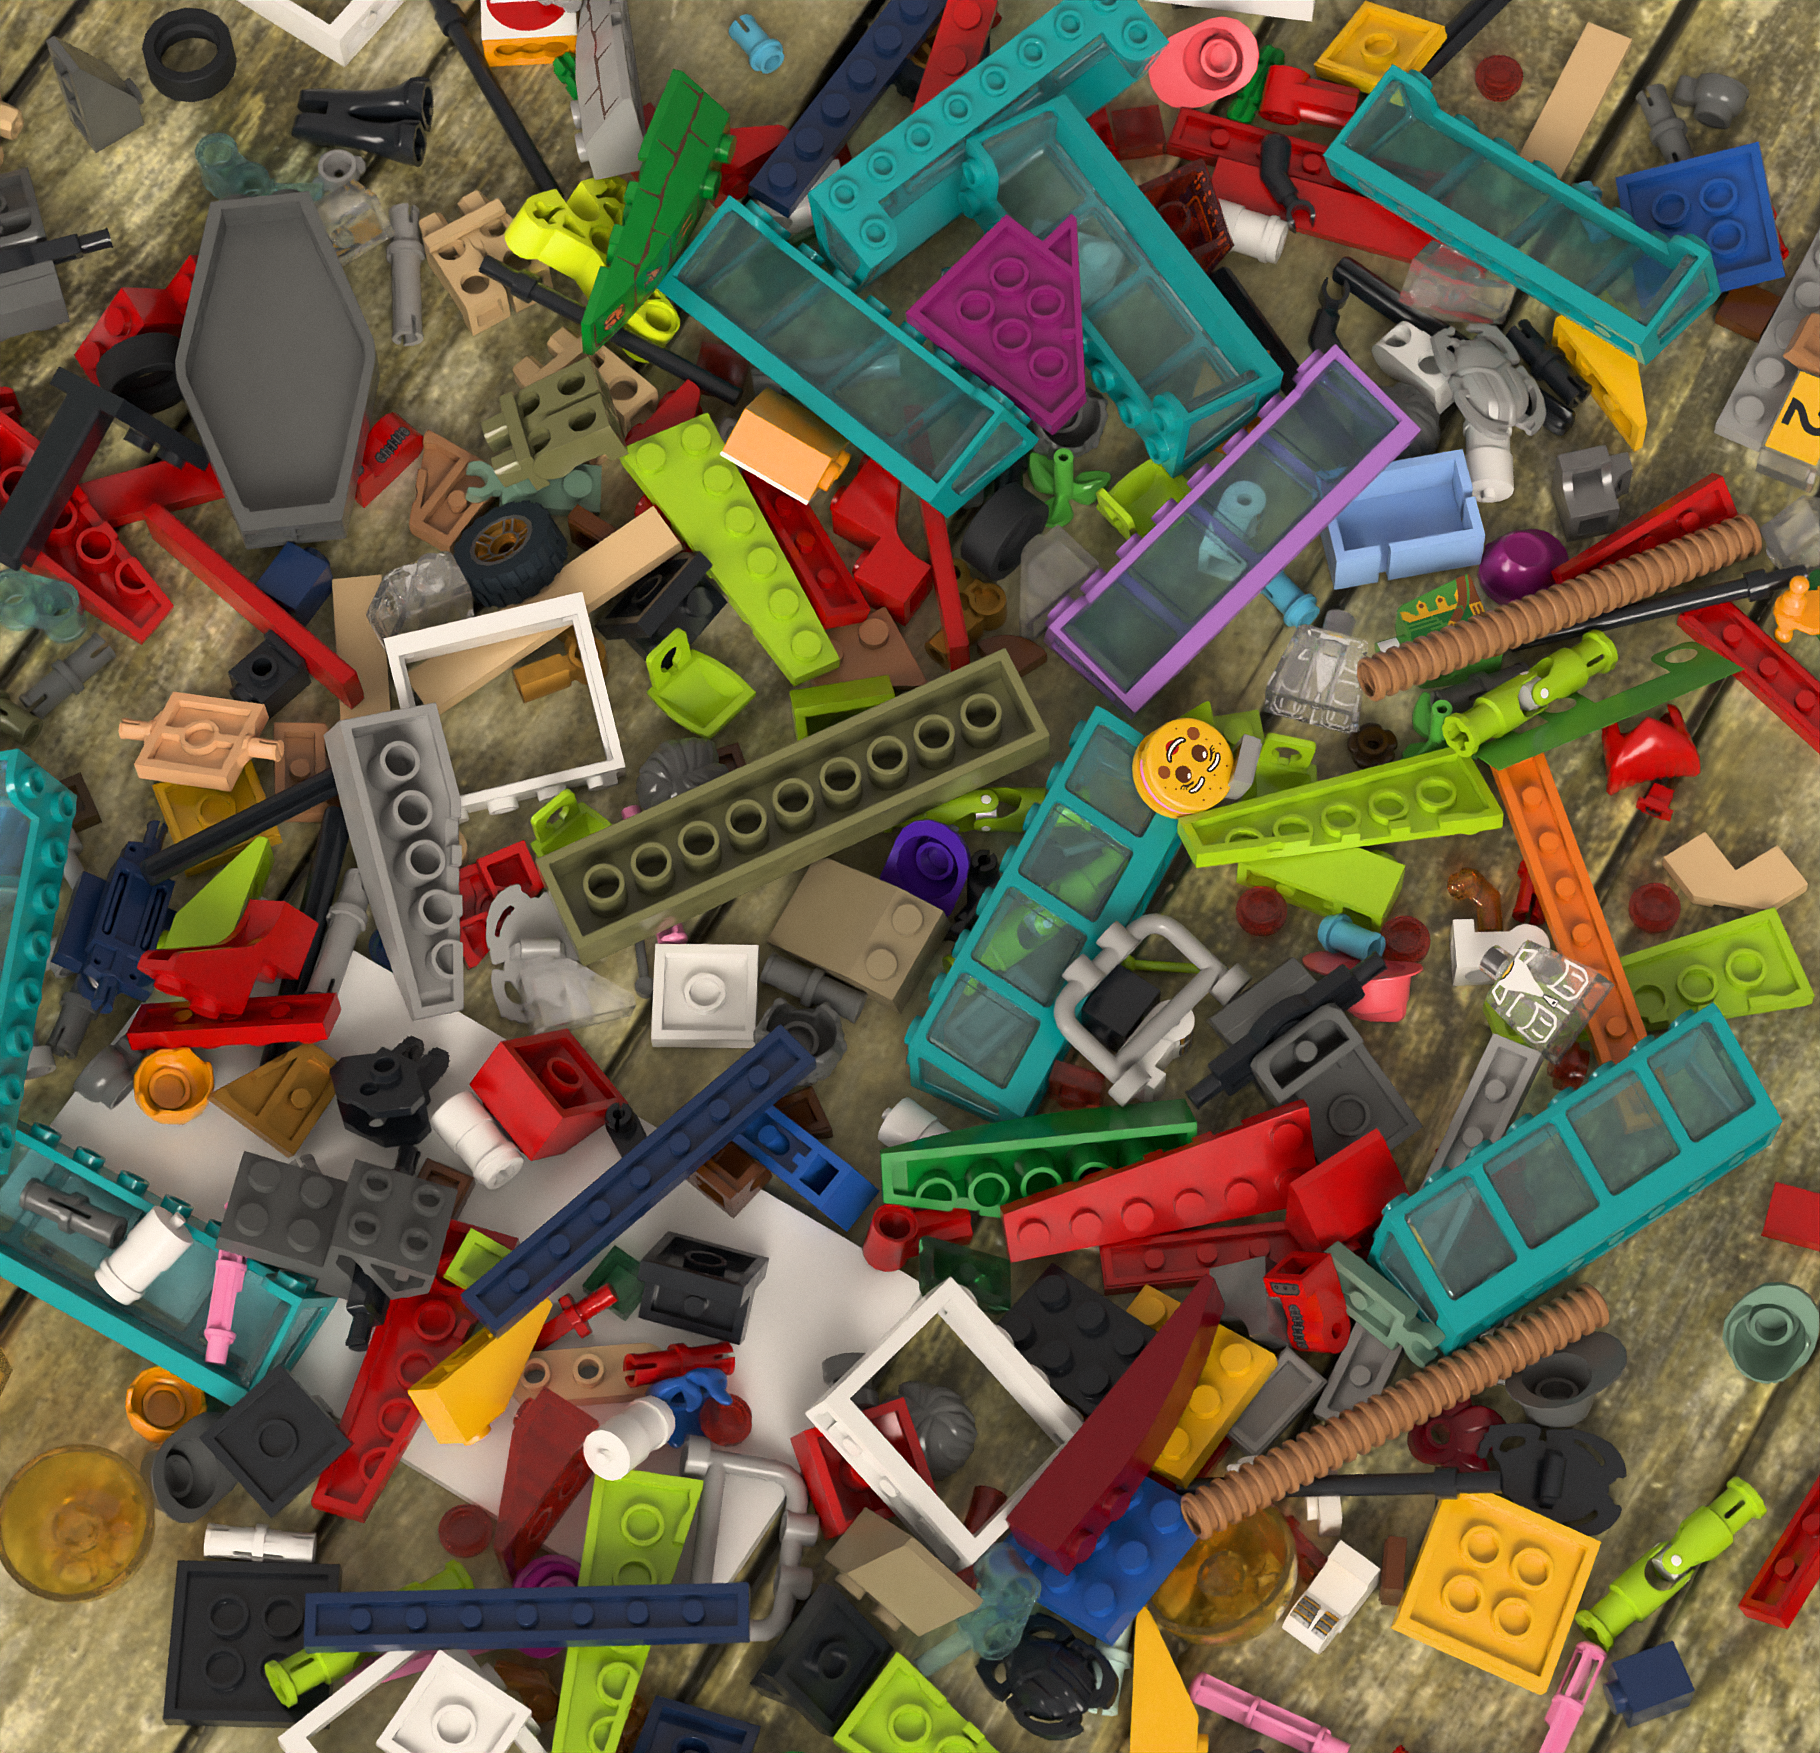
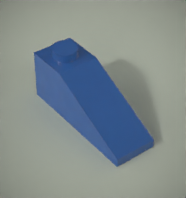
M773 1105L732 1139L734 1143L754 1159L760 1161L769 1171L846 1232H848L880 1192L879 1189L852 1166Z

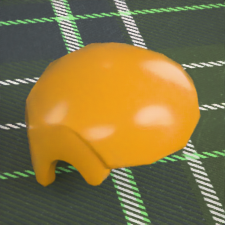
M188 1047L166 1048L155 1051L142 1059L133 1076L136 1104L144 1114L160 1124L184 1125L199 1117L210 1101L207 1098L214 1092L215 1088L211 1063L201 1060Z
M158 1365L142 1370L129 1385L126 1393L125 1410L132 1428L148 1442L160 1444L164 1442L189 1419L202 1412H207L208 1408L203 1390Z

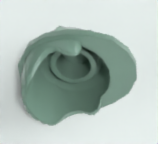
M1786 1282L1763 1283L1747 1292L1734 1304L1725 1317L1722 1335L1729 1356L1732 1358L1737 1370L1747 1378L1762 1384L1779 1383L1790 1377L1797 1369L1808 1362L1816 1347L1820 1330L1819 1308L1810 1294L1799 1286Z

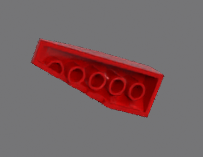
M1 410L0 514L40 443L37 438ZM79 485L76 486L32 568L24 564L21 566L65 598L141 645L174 610L172 602L138 559L132 557L120 542L119 535L107 520L104 521L90 504L89 497Z

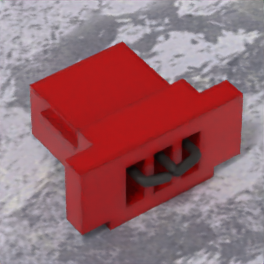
M1654 782L1646 798H1638L1635 808L1643 813L1670 822L1674 810L1669 809V806L1674 797V790Z

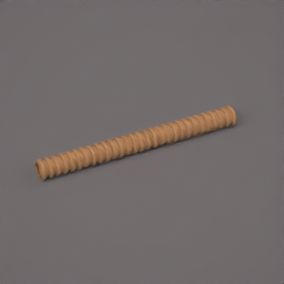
M1741 513L1733 519L1728 518L1722 521L1720 524H1712L1707 529H1699L1694 534H1686L1681 539H1673L1668 544H1660L1655 549L1650 548L1641 554L1636 553L1628 559L1618 560L1615 564L1605 565L1602 569H1594L1588 575L1581 574L1575 580L1568 579L1562 582V585L1555 584L1549 587L1548 590H1539L1535 595L1529 594L1521 600L1516 599L1509 602L1508 605H1500L1494 611L1487 610L1481 616L1474 615L1468 618L1467 621L1461 620L1456 622L1454 626L1448 625L1441 628L1440 631L1434 630L1428 633L1426 637L1421 635L1416 637L1413 642L1406 641L1400 644L1399 647L1392 646L1388 648L1386 652L1379 651L1373 654L1372 658L1368 656L1361 658L1357 664L1358 682L1365 695L1372 701H1380L1385 698V695L1393 696L1399 690L1406 691L1412 688L1413 685L1419 686L1425 683L1426 679L1432 681L1437 679L1440 674H1450L1454 669L1460 670L1465 668L1467 664L1473 665L1480 662L1481 659L1486 660L1493 657L1494 654H1502L1508 648L1515 649L1521 646V643L1528 644L1534 641L1535 638H1544L1548 633L1554 634L1562 628H1570L1575 625V622L1583 623L1589 617L1596 618L1602 612L1609 613L1615 607L1622 608L1628 605L1629 602L1635 603L1641 600L1642 597L1648 598L1654 595L1655 592L1661 593L1667 590L1668 587L1674 588L1680 585L1681 582H1689L1695 577H1702L1708 572L1712 573L1721 567H1728L1734 562H1741L1747 559V557H1754L1760 554L1762 549L1761 532L1758 525L1749 515Z
M1582 1283L1577 1286L1576 1291L1569 1290L1563 1294L1562 1298L1557 1297L1550 1300L1548 1306L1545 1304L1536 1308L1534 1313L1528 1312L1522 1315L1521 1321L1515 1319L1508 1323L1507 1328L1499 1327L1495 1329L1493 1336L1490 1334L1484 1335L1480 1338L1479 1343L1474 1341L1467 1344L1465 1350L1458 1349L1454 1351L1451 1358L1446 1356L1439 1359L1437 1365L1430 1364L1426 1366L1423 1373L1418 1371L1411 1374L1409 1381L1402 1379L1396 1382L1395 1388L1391 1386L1386 1387L1382 1390L1381 1396L1374 1394L1368 1397L1367 1403L1361 1401L1354 1404L1353 1411L1350 1409L1341 1411L1339 1419L1330 1417L1325 1420L1324 1426L1318 1424L1311 1427L1310 1434L1307 1432L1298 1434L1296 1442L1292 1439L1283 1442L1282 1449L1274 1447L1268 1450L1267 1457L1264 1455L1255 1457L1253 1465L1246 1462L1239 1466V1472L1231 1470L1225 1473L1224 1480L1221 1478L1213 1479L1210 1482V1488L1205 1485L1198 1487L1195 1496L1191 1493L1183 1495L1181 1498V1512L1188 1527L1196 1536L1202 1540H1207L1212 1537L1213 1530L1217 1532L1226 1530L1227 1522L1232 1525L1241 1522L1242 1514L1246 1517L1254 1515L1257 1510L1256 1507L1265 1509L1270 1506L1271 1499L1274 1501L1282 1500L1285 1497V1491L1290 1494L1297 1492L1300 1484L1307 1486L1313 1483L1314 1476L1317 1478L1325 1477L1328 1474V1468L1332 1471L1338 1470L1342 1467L1343 1461L1350 1463L1356 1460L1357 1453L1361 1456L1366 1455L1370 1452L1371 1446L1375 1448L1381 1447L1386 1439L1394 1440L1397 1438L1400 1431L1405 1433L1412 1430L1414 1423L1421 1425L1427 1422L1428 1416L1433 1418L1440 1415L1442 1408L1449 1410L1455 1407L1456 1401L1461 1403L1468 1400L1470 1393L1477 1395L1483 1392L1484 1386L1489 1388L1496 1385L1498 1378L1505 1380L1511 1377L1512 1371L1517 1373L1524 1370L1526 1364L1533 1365L1539 1362L1540 1356L1546 1358L1553 1354L1554 1349L1557 1351L1562 1350L1567 1346L1568 1342L1574 1343L1580 1340L1582 1335H1590L1594 1332L1595 1327L1602 1328L1608 1325L1609 1310L1603 1296L1591 1284Z

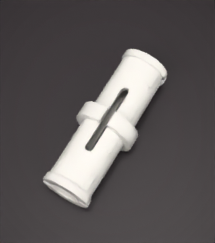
M208 1523L204 1540V1558H227L252 1562L314 1563L317 1533L269 1529V1524L257 1523L256 1528Z

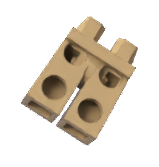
M475 190L462 197L458 203L459 213L462 217L448 224L441 213L436 212L419 221L428 265L463 315L464 323L473 336L509 318L511 313L508 302L516 313L536 303L532 300L528 304L510 294V288L480 273V265L487 255L518 271H521L523 268L542 277V283L553 289L548 265L537 259L521 258L507 246L504 233L513 219L506 213V209L499 198L490 202L479 190Z
M565 326L550 336L547 342L548 353L554 357L549 363L543 366L533 356H526L513 367L515 382L522 390L526 386L589 356L608 384L617 414L616 418L620 423L624 438L633 426L638 423L644 424L656 411L659 403L657 389L611 350L603 345L593 355L584 354L582 336H579ZM604 454L582 464L600 466L609 458Z

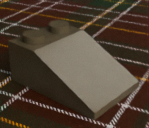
M825 857L810 865L766 942L768 945L814 969L819 967L827 971V976L860 992H866L868 998L901 1015L948 933L951 924L944 911L897 886Z

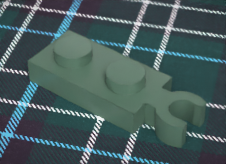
M483 461L469 462L466 468V475L479 476L485 482L484 487L467 488L465 500L469 502L481 503L493 496L500 497L499 507L513 501L517 503L522 500H530L531 503L535 504L537 502L542 504L550 515L568 516L577 504L597 517L600 514L602 466L580 464L575 466L564 477L549 479L550 485L539 490L535 489L529 479L505 488L496 476L493 467Z
M1339 1241L1324 1251V1253H1331L1345 1298L1346 1312L1352 1319L1393 1351L1402 1345L1409 1359L1421 1368H1425L1437 1358L1438 1353L1434 1348L1444 1341L1446 1336L1435 1324L1422 1322L1416 1317L1419 1306Z

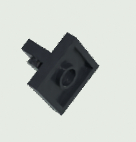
M701 551L677 553L630 585L594 627L606 640L625 639L646 662L648 654L678 627L686 632L690 646L728 602L704 577L713 564ZM676 647L669 650L665 655L661 668L668 670L673 666L672 659L676 653Z
M668 1231L641 1259L637 1280L645 1282L638 1318L740 1345L745 1340L755 1289L766 1277L769 1258Z
M283 1363L278 1364L199 1437L270 1518H275L355 1444L329 1416L333 1412L329 1405L320 1395L311 1396Z
M821 1582L814 1594L810 1595L749 1684L761 1696L797 1709L819 1733L833 1738L894 1648L836 1587Z

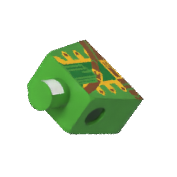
M1470 574L1460 576L1401 605L1397 609L1395 631L1397 636L1376 642L1374 645L1375 653L1379 651L1386 652L1392 646L1399 647L1400 644L1406 641L1413 642L1416 637L1421 635L1426 637L1428 633L1434 630L1440 631L1445 626H1454L1456 622L1461 620L1467 621L1471 616H1481L1485 610ZM1503 653L1499 655L1494 654L1493 657L1486 660L1481 659L1480 662L1473 665L1467 664L1465 668L1460 670L1454 669L1450 674H1440L1437 679L1432 681L1426 679V682L1418 687L1429 689L1456 685L1468 681L1469 675L1484 671L1489 674L1501 670Z

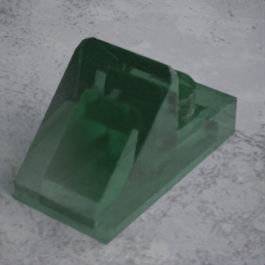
M926 1235L919 1238V1289L922 1298L931 1289L952 1277L957 1284L963 1285L972 1292L978 1302V1307L983 1312L999 1316L1011 1309V1263L1009 1259Z

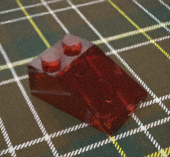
M545 1386L535 1399L529 1397L522 1403L513 1419L515 1427L512 1430L493 1545L503 1579L513 1585L518 1570L525 1568L530 1563L594 1474L584 1457L583 1444L586 1437L600 1427L598 1420Z

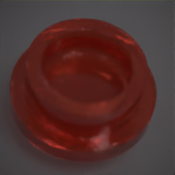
M1489 56L1483 59L1476 68L1475 84L1481 94L1488 100L1494 102L1506 101L1515 95L1522 86V68L1518 62L1508 56Z
M1649 883L1639 887L1631 895L1628 905L1631 921L1639 929L1648 933L1668 931L1677 923L1681 911L1678 896L1671 888L1662 883Z
M1256 886L1245 891L1238 899L1236 919L1241 928L1247 933L1260 937L1270 936L1284 926L1287 919V904L1283 896L1273 888Z
M1403 915L1392 918L1383 925L1380 934L1385 938L1386 945L1383 956L1386 960L1419 963L1426 957L1431 939L1428 929L1421 921L1412 916Z
M1569 1039L1563 1047L1556 1046L1551 1053L1547 1065V1076L1553 1077L1552 1085L1556 1090L1562 1091L1567 1087L1577 1090L1586 1076L1590 1052L1580 1048L1578 1041Z
M729 1394L733 1399L731 1405L720 1404L711 1397L705 1402L699 1412V1424L703 1433L712 1442L720 1446H737L747 1438L751 1431L752 1413L750 1407L742 1398L734 1394Z
M461 1504L451 1508L444 1514L439 1523L438 1534L442 1546L449 1554L458 1558H472L481 1554L489 1546L493 1537V1526L490 1517L483 1509L472 1504Z

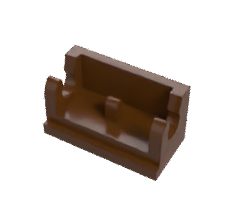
M730 1141L685 1180L734 1219L772 1179V1173L760 1161L755 1162Z

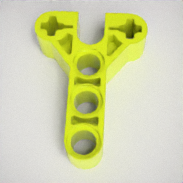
M619 176L595 180L593 177L583 180L576 187L567 202L564 201L557 189L529 197L504 233L507 246L521 258L537 259L574 279L589 300L600 266L608 267L606 263L607 251L614 224L622 225L626 204L624 202V195L628 186L627 181ZM656 288L624 327L665 348L678 331L680 318L665 294ZM623 349L624 352L632 359L642 363H650L638 357L637 355Z

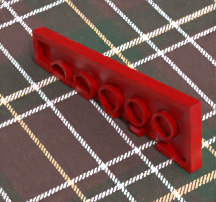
M1304 1099L1290 1102L1243 1119L1240 1126L1214 1135L1209 1131L1191 1138L1192 1143L1164 1153L1162 1149L1143 1155L1144 1160L1116 1170L1109 1167L1086 1175L1082 1180L1067 1182L1000 1206L1006 1254L1010 1263L1286 1209L1289 1183L1316 1167L1307 1103Z
M450 1219L436 1276L429 1293L390 1300L384 1324L376 1326L339 1424V1427L355 1444L320 1475L311 1499L314 1509L365 1523L424 1419L407 1390L468 1341L479 1322L475 1315L462 1303L460 1295L465 1289L445 1279L443 1276L471 1228L511 1251L520 1245L519 1238Z

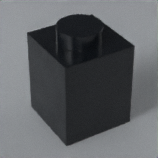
M1119 964L1108 974L1081 1009V1025L1106 1049H1111L1118 1053L1144 1018L1160 1003V990Z

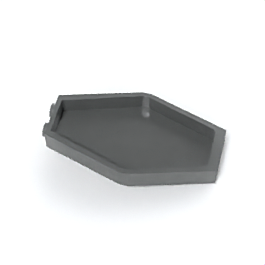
M280 189L267 196L250 197L245 194H233L226 196L221 201H212L209 205L175 359L176 378L183 401L247 550L283 546L288 541L293 544L345 539L347 538L358 485L357 482L380 379L374 338L309 191L299 192L295 189Z

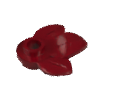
M1470 1393L1468 1400L1461 1403L1456 1401L1455 1407L1449 1410L1442 1408L1440 1415L1433 1418L1428 1416L1427 1422L1421 1425L1414 1423L1413 1429L1408 1431L1407 1444L1411 1454L1418 1461L1425 1464L1441 1465V1467L1458 1466L1460 1472L1490 1471L1487 1460L1485 1458L1480 1459L1476 1453L1480 1449L1479 1442L1484 1440V1433L1489 1431L1490 1425L1507 1423L1495 1410L1482 1405L1472 1406ZM1431 1430L1437 1433L1441 1444L1434 1441L1431 1436Z

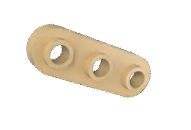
M632 1343L531 1352L515 1387L513 1396L519 1404L529 1409L632 1402L637 1398L646 1396L645 1393L648 1387L653 1384L642 1385L637 1388H630L627 1385L624 1377L635 1375V1372L633 1370L623 1372L625 1355L628 1353L639 1354L662 1350L650 1343ZM587 1366H594L599 1370L597 1375L591 1379H584L579 1374ZM535 1370L542 1371L545 1374L543 1380L538 1383H529L526 1380L527 1375Z

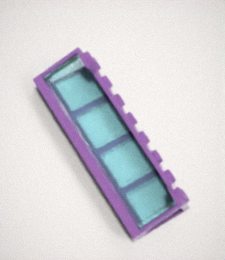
M1336 344L1325 355L1319 349L1315 350L1297 369L1298 373L1292 379L1297 384L1295 389L1285 399L1278 393L1274 395L1257 413L1262 421L1250 433L1241 428L1222 447L1227 456L1214 469L1208 463L1203 465L1186 483L1192 490L1179 503L1170 498L1151 517L1156 526L1144 538L1137 532L1132 535L1115 553L1121 560L1108 573L1099 568L1080 587L1086 594L1085 596L1081 595L1074 601L1067 595L1047 615L1048 619L1044 624L1048 629L1043 642L1131 720L1416 439L1422 430Z

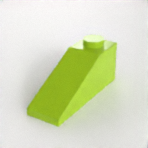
M257 836L181 908L174 917L170 931L164 930L161 933L156 949L211 945L221 942L228 937L243 917L249 899L261 900L275 862L269 839Z
M1355 847L1240 862L1237 867L1236 883L1323 917L1343 913L1350 916L1353 924L1382 934L1403 887L1405 865L1398 863L1392 855L1384 851H1367Z

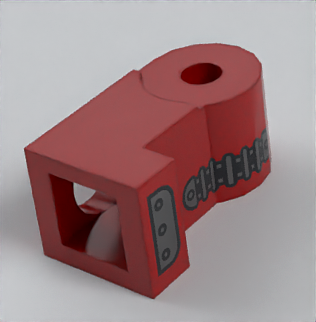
M396 412L384 415L368 433L354 499L363 508L418 458L424 448V436Z
M1291 1251L1263 1277L1268 1296L1280 1297L1288 1320V1339L1293 1348L1297 1351L1338 1354L1347 1346L1351 1327L1346 1312L1345 1298L1331 1253Z

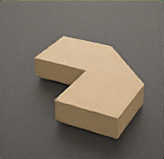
M1706 832L1663 857L1662 866L1692 904L1713 907L1715 904L1744 910L1745 914H1754L1773 907L1777 910L1806 892L1808 887L1807 881L1778 845L1735 870Z

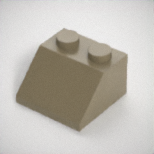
M866 1507L824 1558L839 1571L834 1581L858 1601H860L864 1594L875 1603L870 1613L894 1632L902 1625L917 1636H921L978 1609L984 1601L914 1537Z

